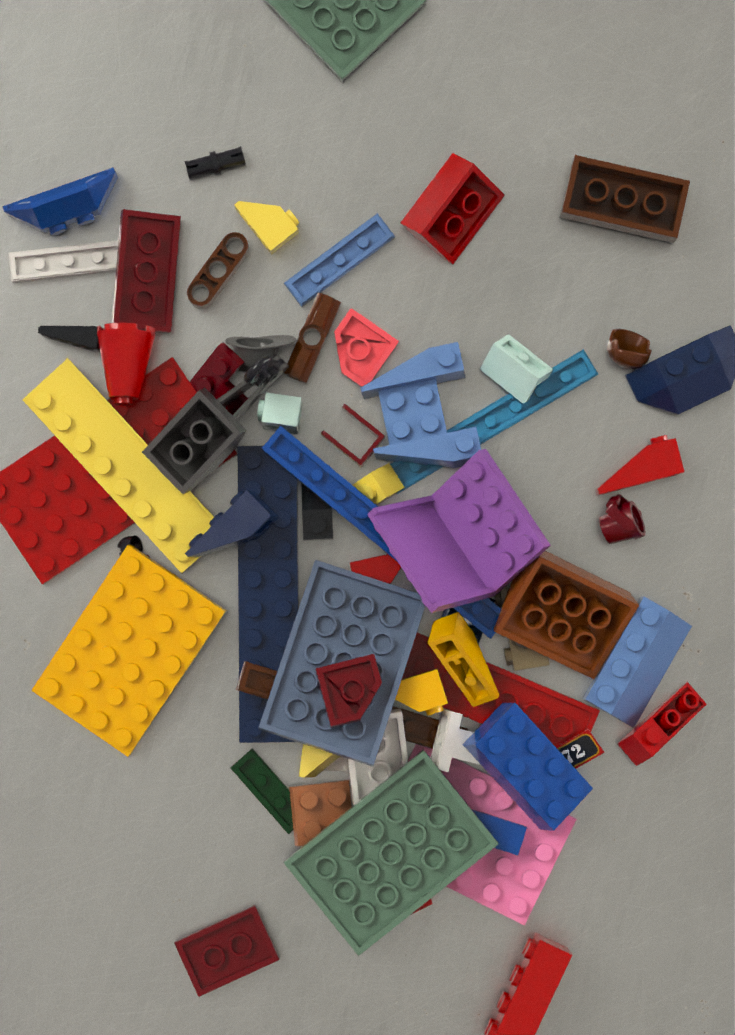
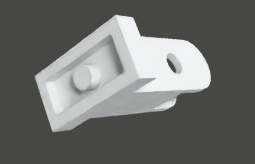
M445 709L441 713L430 758L439 770L449 772L452 758L480 764L463 746V743L474 733L460 729L463 714Z

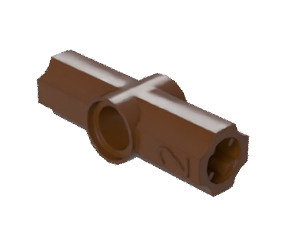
M317 293L287 365L289 367L283 374L307 384L341 305L340 301L328 295ZM307 332H318L321 336L320 341L316 345L305 343L304 336Z

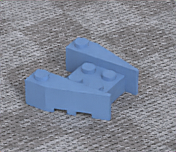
M458 342L428 348L361 387L364 399L379 396L388 436V446L373 449L376 460L403 461L421 465L431 464L457 468L462 467L476 452L481 450L476 427L447 433L437 384L466 378Z

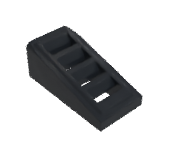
M96 326L38 327V333L45 338L100 352Z

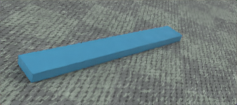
M583 349L554 366L549 378L536 386L526 403H521L509 393L447 430V433L476 427L481 445L598 375V372ZM403 461L391 463L390 465L405 487L396 494H399L444 466L421 465Z

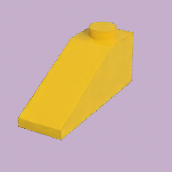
M456 612L433 621L428 644L470 704L475 707L497 699L499 693L473 631L461 614Z

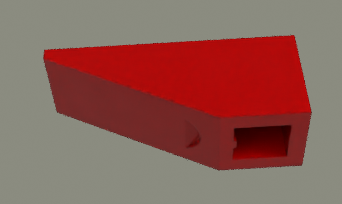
M687 682L635 726L617 744L631 761L638 766L653 757L707 704Z

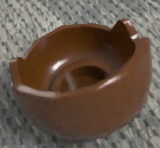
M620 328L612 330L607 344L609 357L618 366L625 369H635L645 365L649 360L652 350L649 349L650 341L647 338L633 331Z

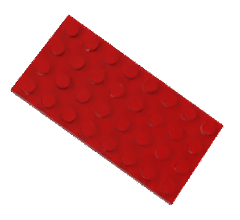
M171 357L145 375L139 399L133 400V405H116L113 399H108L107 401L149 445L197 392L175 359ZM55 435L0 471V522L42 585L135 524ZM235 449L216 469L237 456Z

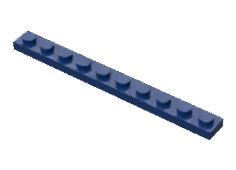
M280 425L261 449L397 561L367 515L374 507L378 506ZM489 598L453 607L454 610L459 612L489 639L496 633L494 627L501 608Z

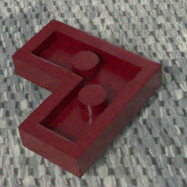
M222 342L190 380V383L196 392L206 388L218 399L235 387L230 380L243 365L244 361ZM242 394L225 409L233 415L248 398Z

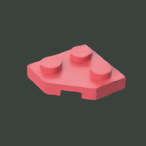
M350 308L334 331L341 373L360 387L368 384L375 378L399 343L397 339L352 308Z

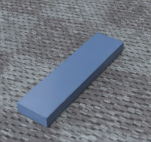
M377 213L284 282V285L300 306L303 307L314 299L318 292L322 293L393 240L395 236Z

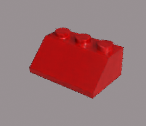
M452 153L400 223L416 239L453 265L505 194L474 163Z

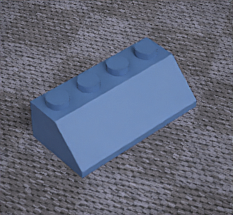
M644 596L638 600L639 607L582 698L633 728L692 627L669 610Z

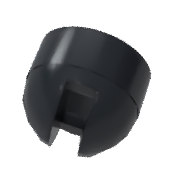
M136 535L122 538L117 545V548H120L121 551L119 555L122 554L128 544H131L141 552L143 551L142 542Z

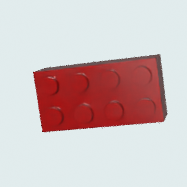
M538 933L535 934L533 939L530 937L527 939L522 950L524 960L521 966L516 964L509 978L511 987L508 993L502 992L496 1006L499 1013L496 1019L490 1018L484 1035L536 1034L572 957V953L567 947Z

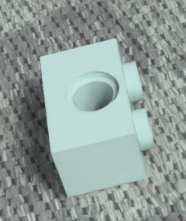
M266 392L265 400L259 399L257 411L258 421H262L263 429L276 431L281 425L289 433L298 434L302 412V398Z

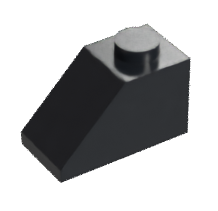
M301 482L303 540H334L332 507Z

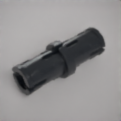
M241 146L220 153L215 151L209 152V156L185 161L189 179L213 172L217 175L221 174V170L246 165Z

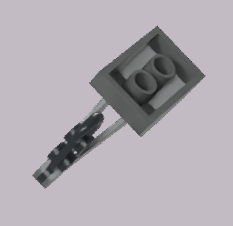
M279 355L272 360L270 356H265L245 373L244 381L220 398L216 399L206 388L199 390L142 453L182 494L188 493L212 473L238 446L247 431L238 421L289 366ZM257 385L259 388L233 415L225 409L252 386Z

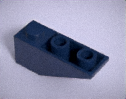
M240 491L231 499L230 504L232 506L225 513H218L210 521L209 525L211 527L204 535L200 533L189 543L191 548L185 554L187 557L197 558L256 539L279 516L254 491Z

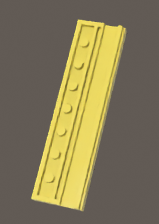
M66 358L60 366L22 400L183 574L200 558L187 557L185 553L191 548L189 543L198 534L202 533L204 535L211 527L209 523L214 516L191 491L182 494L142 453L148 444L80 370Z

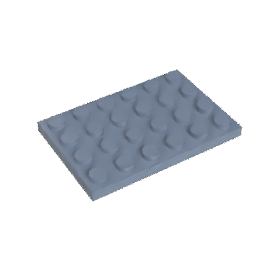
M315 560L259 725V730L373 767L425 609L419 593ZM374 654L382 684L360 721L330 728L315 671L316 668Z

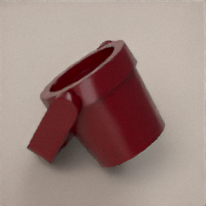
M620 494L612 496L606 504L607 514L599 519L606 541L609 544L644 537L646 531L642 512L633 501L629 502Z

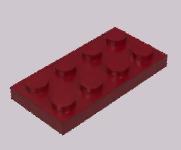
M121 210L112 323H135L138 330L146 331V325L155 328L156 332L171 333L181 216Z

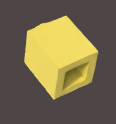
M390 463L372 471L353 484L357 490L376 505L405 488Z

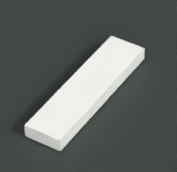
M118 240L9 252L11 282L16 283L116 271Z

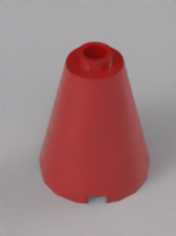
M135 323L104 324V329L100 325L97 326V337L108 395L110 399L115 400L116 405H133V400L139 399L156 337V330L151 326L146 325V331L138 330Z

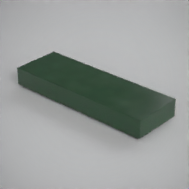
M252 748L230 768L282 828L290 834L293 831L290 791Z

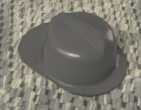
M290 335L254 338L230 337L225 342L231 345L233 351L244 361L238 371H248L265 356H270L271 360L275 358L279 347L294 343L296 338Z

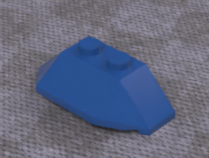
M114 167L2 207L9 217L42 233L50 232L51 235H57L67 231V226L78 222V225L82 226L95 221L94 216L101 214L118 176Z

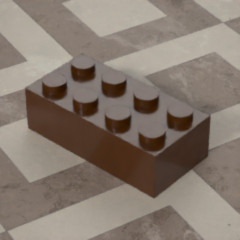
M575 155L571 164L560 218L674 243L678 238L690 181Z

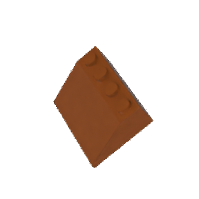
M544 551L512 580L494 631L595 679L639 607V604L630 592Z

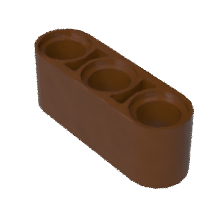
M238 232L227 234L190 283L187 289V296L194 307L198 309L209 308L246 259L249 253V245L243 234ZM238 240L244 244L243 250L238 254L230 253L227 248L231 241ZM216 264H222L226 267L225 275L220 278H215L210 274L211 268ZM200 287H204L209 291L208 298L202 302H198L193 298L194 291Z

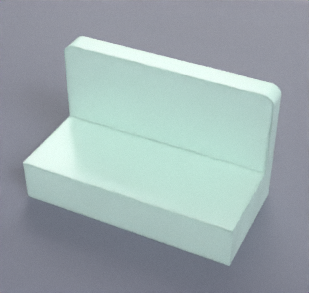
M509 334L492 345L480 367L483 373L523 404L530 399L536 386L548 379L553 371L549 365Z

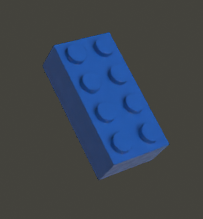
M502 703L463 743V746L540 830L554 831L593 789L516 703Z

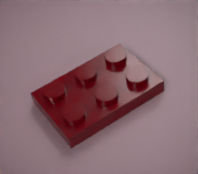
M256 905L174 942L198 997L280 960Z

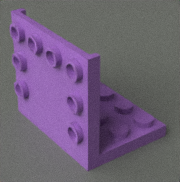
M486 449L476 452L431 496L374 507L367 514L375 530L381 535L389 547L390 553L396 558L404 570L407 579L413 584L421 596L423 604L431 613L494 597L551 546Z

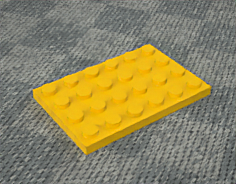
M128 544L31 691L129 757L227 610L131 544Z

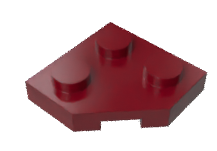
M374 654L319 667L315 670L330 728L360 721L382 684Z

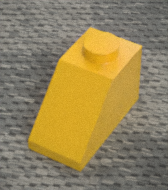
M437 669L401 680L395 700L418 712L425 711L427 716L444 711L442 705L448 704Z

